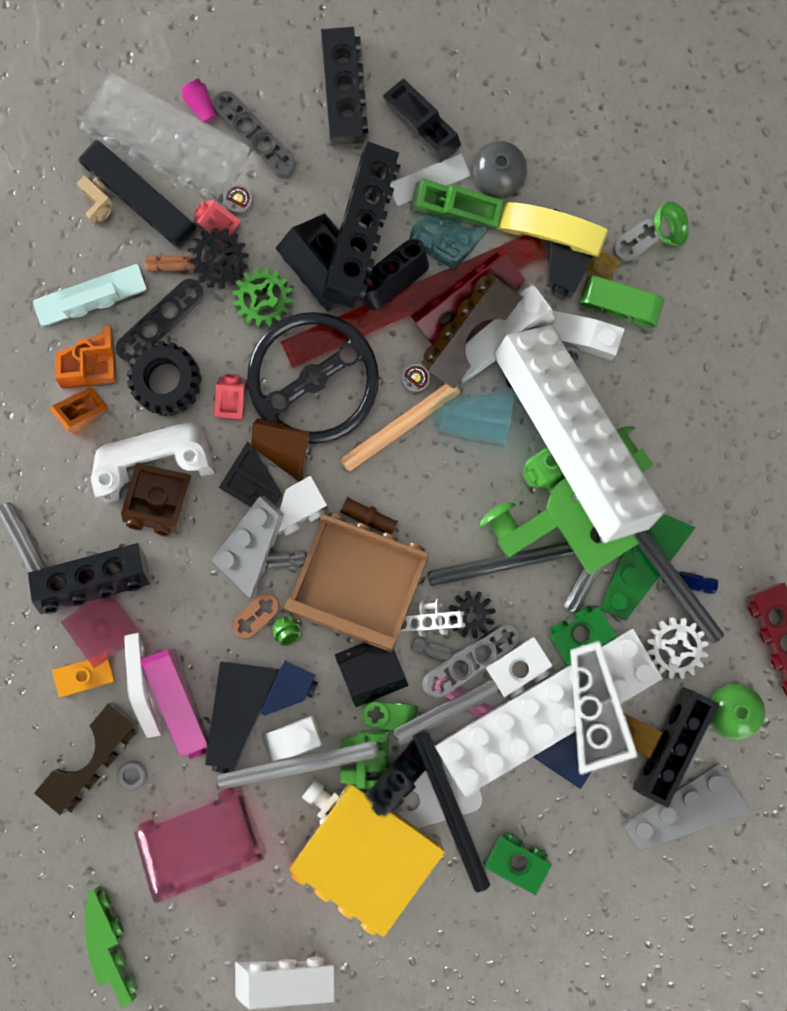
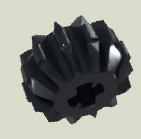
M465 591L466 602L457 595L455 600L460 606L457 607L450 604L448 607L451 611L456 612L465 611L466 608L470 610V607L476 608L475 613L479 615L477 621L473 619V623L467 622V616L462 615L463 623H465L461 633L463 638H466L468 630L471 629L473 639H477L478 632L476 628L479 627L482 633L487 634L488 629L483 623L485 622L489 625H494L495 623L493 619L486 618V614H494L496 611L494 608L485 610L484 607L491 600L487 598L480 603L481 592H477L474 600H471L470 591ZM457 616L450 617V621L458 620ZM458 627V628H452V630L455 632V631H457L460 627Z

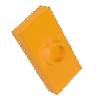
M108 654L52 670L59 697L116 682Z

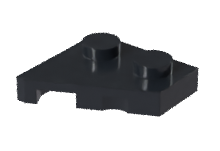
M249 442L245 444L219 486L221 490L249 507H252L260 496H265L276 505L282 495V492Z

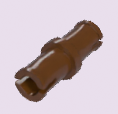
M348 496L340 511L341 514L343 513L358 520L364 525L391 535L398 523V520L375 511V507L371 506L369 508L350 499Z

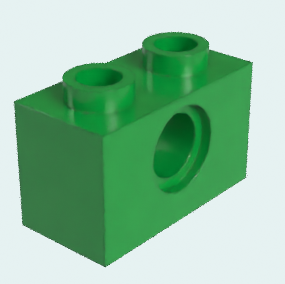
M589 605L575 613L577 619L568 624L564 620L551 628L553 633L548 638L566 666L571 665V649L599 641L600 646L617 637L600 607L592 609ZM580 625L584 626L588 631L587 639L583 642H578L573 635L575 628Z
M499 833L483 863L484 868L536 896L552 866L551 862L546 859L548 854L534 846L531 850L521 845L523 840L511 833H507L506 837ZM515 855H524L526 857V864L522 868L516 869L511 866V860Z

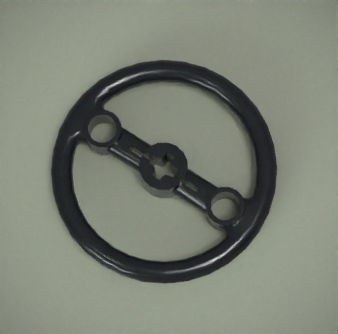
M318 312L299 313L289 316L268 329L257 342L251 354L247 382L252 404L262 419L284 423L279 419V415L288 408L289 404L307 392L316 393L321 391L325 387L327 379L346 366H352L358 361H363L367 376L366 389L356 411L336 427L323 431H309V444L327 443L337 440L358 427L367 417L375 402L378 392L379 374L374 352L360 331L339 317ZM314 324L333 328L348 337V341L338 349V352L320 364L305 366L301 370L299 378L283 389L275 390L266 396L262 394L260 370L263 358L268 348L283 333L302 325ZM344 347H352L356 351L357 356L353 362L347 363L341 359L340 352ZM333 365V367L321 374L318 378V385H315L313 382L307 383L296 392L293 391L306 382L309 377L307 372L311 371L313 374L320 373L328 366ZM275 394L283 395L286 400L285 407L282 409L274 408L271 405V397ZM284 423V424H285L284 427L294 428V427H291L290 425Z

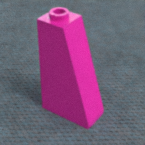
M168 649L141 659L140 662L180 757L188 754L189 758L192 759L205 754L204 748L208 747L209 738L176 650Z

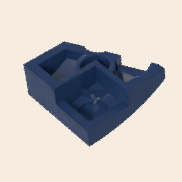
M576 731L533 756V758L579 789L582 788L592 772L580 774Z

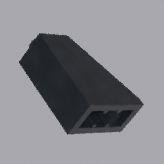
M549 241L547 287L551 288V292L560 298L565 299L567 296L572 299L593 255L574 251L570 246Z

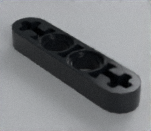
M185 279L180 282L118 340L116 344L118 356L125 362H130L132 358L136 359L138 357L136 352L139 349L144 351L147 349V344L152 343L155 345L157 341L164 337L202 301L204 291L200 283L195 279ZM186 287L191 289L197 287L195 289L196 297L188 296L183 302L187 306L182 308L175 297L178 295L182 299L187 294L185 291ZM168 304H174L178 307L177 315L170 319L164 317L163 308ZM154 323L157 325L158 330L155 336L145 337L143 335L142 329L145 324ZM137 333L141 340H143L146 344L142 346L141 343L138 342L133 347V349L136 351L133 355H131L130 353H126L125 355H123V353L125 352V348L123 346L126 343H128L129 345H133L137 341V339L134 337V335Z

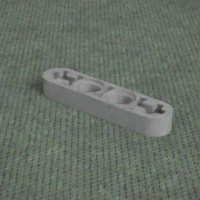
M511 625L495 627L429 672L423 679L424 692L431 697L447 695L514 649L519 642L518 630ZM501 632L510 633L511 636L508 637L509 643L502 642L496 646L492 643L503 637ZM480 645H485L489 650V656L485 661H480L476 656V650ZM459 660L463 661L467 667L466 673L461 677L456 676L453 672L454 663ZM448 676L453 680L452 684L450 680L442 682L440 684V691L431 689V686L434 684L433 678L442 679Z

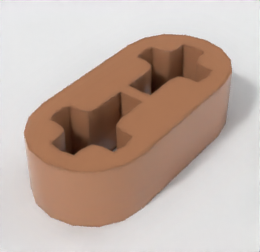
M262 594L251 602L233 620L232 628L235 635L243 639L255 636L279 612L280 606L277 598L270 594ZM261 600L266 602L273 601L271 606L272 613L264 612L260 616L256 614L262 608ZM254 616L256 620L250 625L252 631L250 633L247 631L241 633L239 631L241 627L239 621L241 619L248 621Z

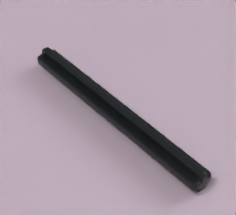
M428 732L420 733L414 737V743L473 889L477 893L486 891L490 887L489 880L433 741Z

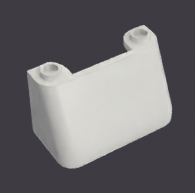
M185 422L101 446L96 452L91 476L95 497L106 503L121 500L120 492L122 488L131 481L128 469L135 467L136 463L148 464L175 456L178 465L184 470H198L202 477L216 474L203 428L197 423Z

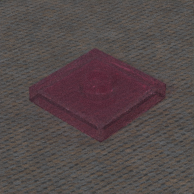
M114 597L89 601L61 621L63 627L94 669L125 647V635L140 633Z

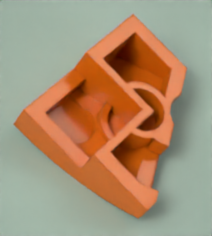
M111 325L102 327L103 332L90 339L84 337L77 341L73 347L65 348L55 354V379L61 388L116 383L115 349Z

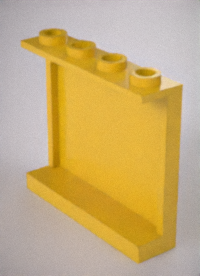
M347 784L343 795L296 860L290 862L289 870L292 872L291 877L304 886L308 883L316 889L314 893L325 902L332 900L339 905L337 909L349 919H352L354 916L360 920L362 928L374 936L378 933L384 937L444 855L445 850L441 844L395 811L390 812L386 817L378 816L371 809L373 805L365 797L367 791L363 788H356V785Z

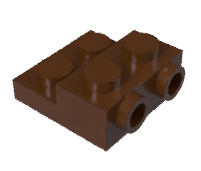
M136 463L121 511L123 522H126V526L133 530H143V526L153 528L154 533L164 537H169L171 533L178 534L185 511L184 504L192 480L191 475Z

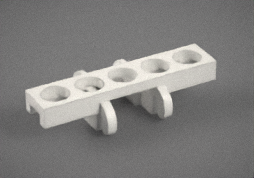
M437 598L435 603H426L425 600H420L418 605L420 615L406 616L407 626L406 628H401L400 632L417 631L420 637H425L426 631L423 630L439 629L441 635H447L448 630L446 628L465 627L462 618L464 611L444 613V603L440 598ZM427 609H435V614H428ZM451 616L458 617L457 624L450 623ZM428 617L432 619L430 627H427L426 618ZM412 619L417 620V627L412 626Z

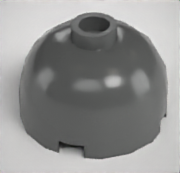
M494 141L485 145L476 154L472 165V179L477 189L485 195L500 197V199H506L516 194L522 188L527 175V162L522 151L514 144L506 141Z

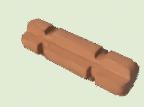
M183 254L161 255L159 258L157 255H148L145 258V268L149 272H157L159 269L162 271H184L185 268L191 271L195 266L194 264L187 263L188 259L193 258V254H187V257H184Z

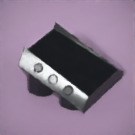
M361 643L334 654L355 707L409 686L394 648L391 653L370 644Z

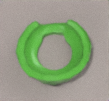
M667 201L657 209L654 217L655 230L666 244L681 246L685 244L689 232L687 214L680 205ZM662 216L667 218L670 223L671 234L669 237H665L661 232Z

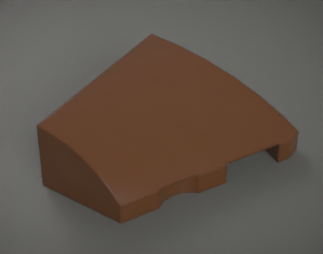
M257 418L253 422L251 444L253 448L299 482L302 481L305 476L308 458L307 450L310 432L284 427V423Z

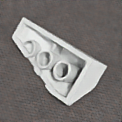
M525 277V281L520 284V288L516 291L523 298L506 320L489 319L483 321L470 332L465 344V353L471 367L460 380L462 384L497 361L494 353L507 334L545 327L555 321L552 308L537 288Z

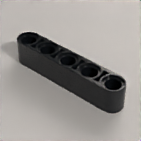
M95 139L77 159L93 176L176 248H179L197 228L190 219L99 140Z

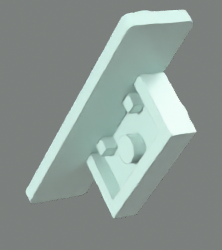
M135 264L35 299L33 304L40 324L45 327L71 317L78 318L84 316L88 311L96 308L110 307L114 302L142 293L147 288L141 270Z

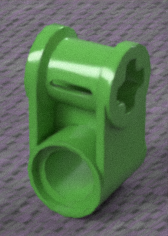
M371 701L363 707L362 717L365 723L373 728L394 732V729L417 717L418 706L398 702ZM374 706H378L379 711L383 713L382 717H377L376 722H373L372 717L367 715L368 711L374 710Z

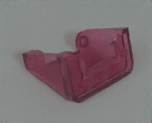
M234 787L220 791L217 793L219 798L213 802L166 821L155 823L154 819H150L137 825L139 830L134 832V836L154 903L253 865L265 857L266 849L242 789L235 791Z

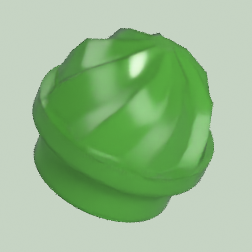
M281 617L273 625V637L282 646L291 645L301 637L300 625L297 621L292 620L291 617Z

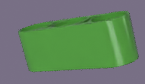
M587 276L579 304L587 309L639 325L657 327L665 300L663 297L604 278Z

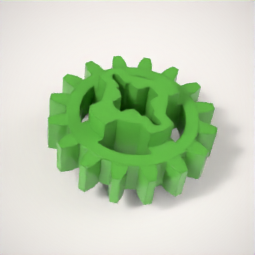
M255 267L254 275L250 276L245 272L243 274L246 280L244 282L236 281L240 290H235L232 294L234 297L239 298V300L234 301L233 306L234 308H242L237 314L240 318L247 316V325H251L253 321H256L258 329H261L263 323H267L268 327L271 328L273 320L277 322L282 320L281 314L289 316L290 311L286 305H293L294 302L293 299L287 296L293 294L292 288H285L289 283L287 278L279 280L280 272L278 270L271 275L268 267H265L263 273H259V270ZM258 281H264L262 284L254 285ZM276 287L281 291V301L274 296ZM267 293L269 300H262L259 303L257 296H264ZM245 294L252 300L250 309L245 305ZM273 311L271 314L262 315L263 312Z

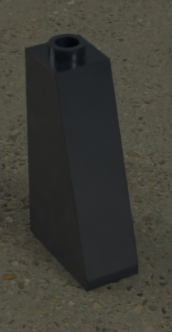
M225 661L220 662L205 765L212 766V771L227 773L229 769L237 767L279 669Z

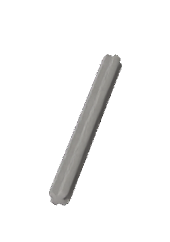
M369 742L219 774L217 781L220 789H227L376 758L379 752L376 742Z

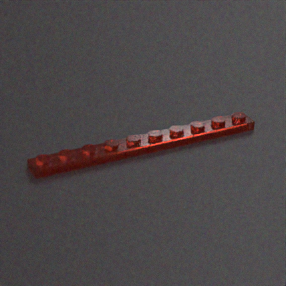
M524 235L409 285L380 309L370 310L363 305L338 317L350 323L366 337L410 318L413 313L499 248L508 254L518 270L545 259L547 255L539 238ZM317 325L281 341V344L293 369L339 349L348 341V337L333 328Z

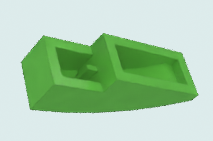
M423 178L415 185L410 209L457 222L497 228L503 200L453 184L446 186Z

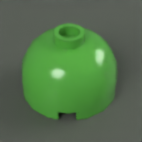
M739 683L726 684L715 689L709 699L719 704L710 722V726L721 737L731 740L747 739L756 734L763 725L765 718L764 703L759 694L749 686Z

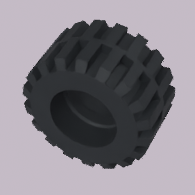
M157 341L158 345L149 343L146 345V350L142 351L139 349L136 352L138 357L136 359L132 358L129 362L132 367L127 369V376L129 377L127 384L132 391V396L148 411L158 413L161 416H166V414L176 415L179 410L184 412L188 409L187 405L190 402L193 404L196 401L195 395L196 393L199 394L201 390L199 383L202 382V378L199 374L200 369L186 349L182 346L178 347L176 343L169 342V344H166L164 341ZM160 365H175L180 371V380L176 388L165 394H158L152 391L149 385L152 372Z

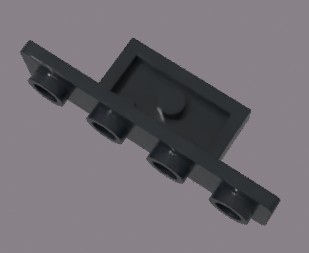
M414 740L410 742L365 794V797L373 805L371 809L378 816L386 817L390 812L392 813L404 802L402 798H405L416 788L414 783L425 771Z

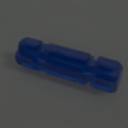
M680 571L679 575L691 590H703L704 593L716 594L718 589L717 579L709 577L704 579V576Z

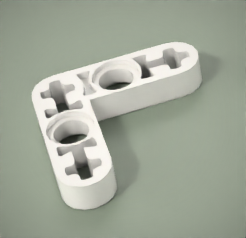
M141 634L125 635L127 682L131 705L146 737L161 736L162 724L160 715L148 690L147 676L140 662L141 659L145 658Z

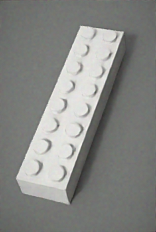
M552 325L507 334L494 353V357L604 543L650 529L665 512V509Z
M628 629L620 633L617 637L601 646L620 704L663 679L634 629ZM571 665L556 671L516 697L509 699L487 714L434 744L438 755L464 797L576 731Z

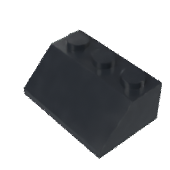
M324 213L292 227L275 249L297 274L301 282L311 291L319 304L329 312L341 306L340 304L320 298L339 230ZM344 271L348 276L354 277L350 271Z

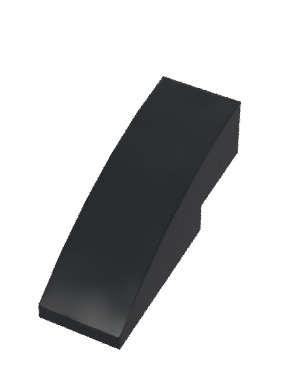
M404 78L383 95L384 100L406 127L440 163L462 146L458 134L440 117L438 110Z

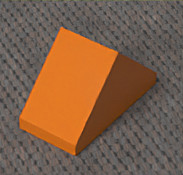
M89 387L52 405L50 410L63 426L76 436L109 407L95 390Z

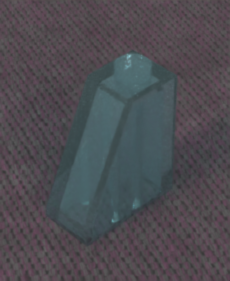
M513 388L444 403L443 410L437 409L434 426L439 427L438 434L504 448L516 393Z

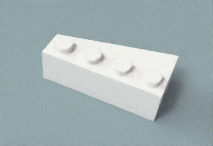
M599 641L571 649L580 774L637 757Z

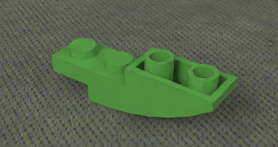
M100 886L89 892L86 905L85 932L88 955L98 985L100 986L110 981L121 1007H124L135 1000L137 997L135 992L138 991L134 978L131 975L128 976L123 967L126 963L122 952L114 947L123 939V926L117 917L114 918L111 913L110 907H112V903L107 892H102Z

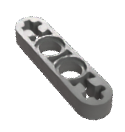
M230 91L218 93L213 102L217 115L275 176L279 178L291 176L295 171V161L292 154L235 94ZM222 101L227 103L232 101L231 106L236 112L234 117L227 108L221 110ZM248 118L253 122V126L249 131L244 132L238 129L237 125L241 119ZM261 138H268L272 145L269 150L260 151L256 147L257 141ZM275 152L281 161L288 160L287 169L283 167L277 169L278 163L273 157Z

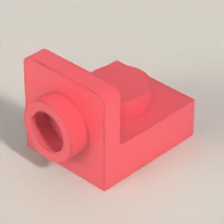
M213 200L200 203L193 214L196 216L193 224L202 227L209 234H211V228H218L219 234L222 229H229L230 237L241 222Z
M225 374L223 377H219L215 390L214 417L243 418L247 379L240 378L237 374Z

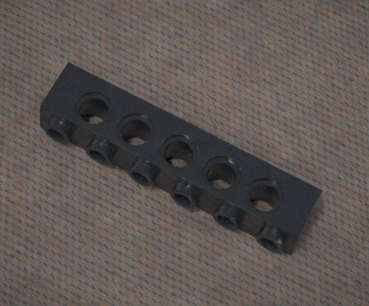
M369 141L367 142L359 160L320 298L352 309L357 300H363L368 284L363 283L365 275H370L374 265V260L370 258L372 251L376 252L381 239V235L377 234L378 228L384 226L388 214L387 211H384L385 203H390L394 188L390 187L391 181L396 180L401 166L397 164L399 152ZM366 199L371 200L374 204L367 202ZM359 223L365 224L367 228L362 227ZM352 246L357 247L361 252H356L352 249ZM344 271H350L354 277L348 276Z

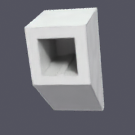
M311 476L285 490L280 507L284 518L278 532L279 535L284 533L288 536L301 528L299 526L301 522L307 519L313 522L319 519L321 514L325 515L323 510L327 509L328 506Z

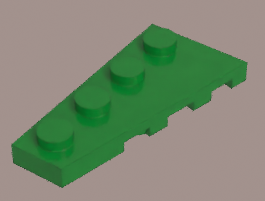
M662 514L650 529L646 531L667 559L671 561L696 527ZM635 545L621 555L600 605L602 611L623 620L628 619L660 576L638 545Z

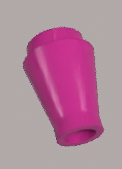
M195 79L180 89L183 93L182 99L199 116L202 123L213 119L217 115L206 84H202L200 79Z

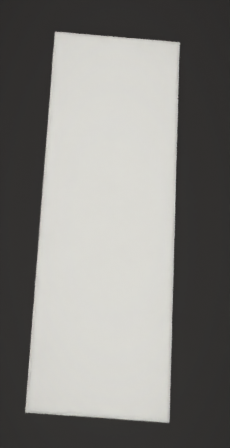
M459 154L441 163L439 162L393 181L390 187L394 188L393 197L397 206L412 200L415 185L423 178L448 186L471 176L462 154Z

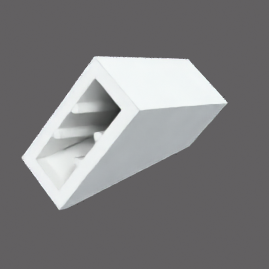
M315 714L261 735L271 762L303 753L321 746L324 742Z

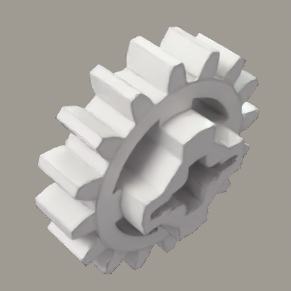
M674 617L669 618V625L664 621L658 622L660 630L651 629L650 632L654 635V638L646 639V643L652 645L651 649L647 650L648 655H653L652 661L654 665H659L658 672L662 674L667 670V678L671 679L675 673H677L679 679H684L686 671L692 676L695 675L693 667L703 668L704 665L699 660L701 657H708V654L702 651V647H706L709 644L708 642H701L700 639L705 633L703 631H694L697 626L695 622L686 626V618H681L678 624ZM675 629L670 638L667 640L661 639L666 632ZM688 634L692 637L695 647L691 646L688 642ZM679 641L678 645L688 650V652H677L675 655V651L670 647H666L665 644H677ZM659 649L663 650L666 655V663L660 657ZM692 657L688 664L679 667L683 659Z

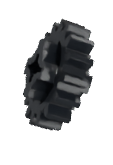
M211 228V235L207 231H202V240L193 238L192 241L196 247L188 248V252L193 254V258L188 259L187 263L194 264L195 266L190 273H199L200 276L197 282L204 283L207 280L208 288H214L217 283L218 289H225V282L229 286H234V277L238 279L244 277L240 269L248 268V265L243 263V259L249 257V254L242 253L241 251L246 244L236 242L239 237L238 234H232L229 237V229H222L219 234L218 228ZM215 239L222 240L229 244V246L222 247ZM203 248H204L205 253H204L203 260H201V254H202V250H203ZM226 253L219 259L220 263L210 264L217 257V254ZM233 257H235L234 265H233V268H232V266H231L232 260H233ZM215 270L221 277H214L208 274L207 271Z

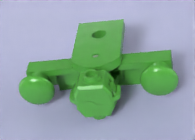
M625 426L617 429V433L641 472L653 466L644 449L642 448L638 451L628 435L636 428ZM548 447L527 460L522 473L529 487H537L550 493L547 509L519 527L509 513V510L515 507L516 504L507 502L491 509L480 522V528L487 524L490 525L499 539L497 543L507 559L558 527L589 575L639 544L633 534L606 543L604 541L602 543H595L591 539L590 531L595 526Z

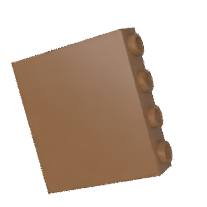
M330 513L329 516L321 514V523L291 598H288L284 606L285 612L392 653L427 563L428 553L424 552L425 548L418 544L409 542L407 546L397 542L398 538L384 532L382 535L371 532V527L362 523H356L355 526L346 523L345 518L338 514Z

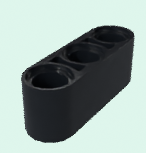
M418 239L405 241L373 266L369 276L365 275L363 283L368 284L362 301L366 308L370 310L380 309L426 273L429 268V261L422 241Z

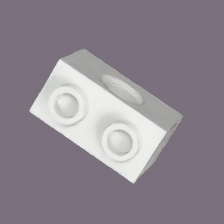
M531 637L490 664L485 670L497 685L503 697L509 695L512 699L526 690L523 686L532 679L537 683L549 675L548 669L552 667V664L536 639ZM517 661H523L527 665V673L520 678L514 676L512 672V667Z

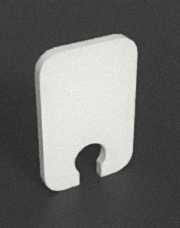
M441 761L462 815L478 810L482 804L480 789L464 797ZM425 770L414 783L416 788L413 791L420 798L419 806L414 810L404 809L397 812V814L417 828L446 820Z

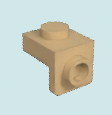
M83 176L76 184L95 203L87 211L86 216L93 224H96L98 221H103L108 217L113 204L104 194L107 190L95 178L90 181L87 177Z

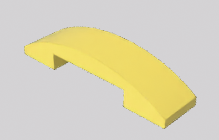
M504 202L498 227L495 228L498 231L517 236L526 234L567 245L574 251L599 257L608 232L604 227L566 213L539 206Z

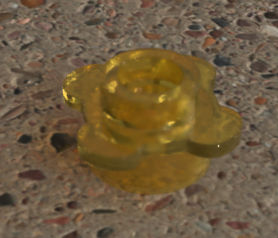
M601 249L599 257L595 256L593 263L589 264L587 270L591 275L596 274L601 278L611 281L615 268L620 266V260L618 257H614ZM601 264H606V268H602Z

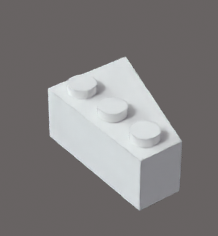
M323 957L307 958V961L283 959L267 962H235V997L248 1009L334 1002V966L325 961Z

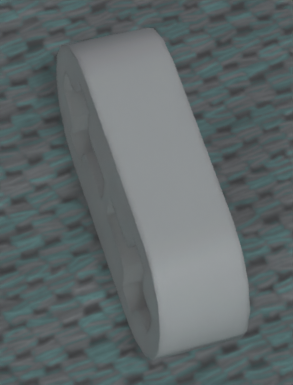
M646 219L641 221L615 242L613 255L619 262L629 263L656 244L660 237L655 230L654 220ZM643 227L647 230L651 228L654 230L653 239L649 236L643 240L639 239L644 232ZM632 242L636 244L630 251L631 255L627 252L624 254L620 252L622 243L625 246Z

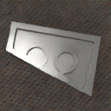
M260 496L211 560L249 598L256 597L258 581L261 574H264L269 550L274 546L284 518V514L265 496Z

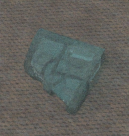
M427 213L412 226L409 240L418 239L422 241L426 254L454 270L477 246L486 234L487 228L479 225L478 230L462 227L460 220L444 219L439 215Z

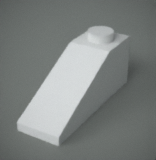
M553 311L555 321L548 326L552 325L564 346H572L582 352L609 361L614 359L624 333V328L596 319Z

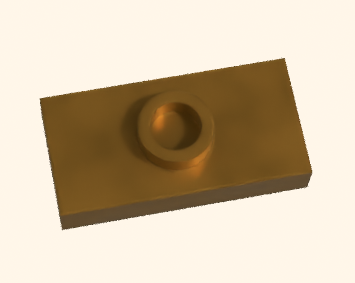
M623 713L635 751L651 759L663 732Z

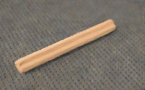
M445 384L341 457L340 460L343 466L349 472L357 468L460 394L459 387L456 386L453 389L448 384Z

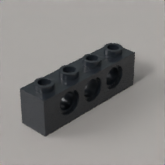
M354 27L321 29L331 146L364 143L363 134H368L367 117L361 116V107H366L365 90H359V80H364L363 63H357L356 54L362 53L360 36H355ZM339 56H347L350 58V60L344 64L338 63L336 61V59ZM343 82H348L352 85L347 91L338 88ZM344 109H351L355 112L349 118L340 115Z
M138 543L28 572L31 601L40 615L53 614L58 612L59 609L70 606H82L92 600L108 599L115 594L125 591H137L144 586L150 585L145 555ZM121 571L119 575L113 576L116 572ZM93 579L90 583L85 584L88 580ZM66 586L63 590L58 591L61 587Z
M685 687L682 688L661 730L663 735L652 758L647 759L633 790L666 808L669 807L719 706L717 702Z

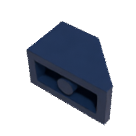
M285 660L260 714L265 716L303 702L306 696L312 698L319 683L314 680L317 674Z

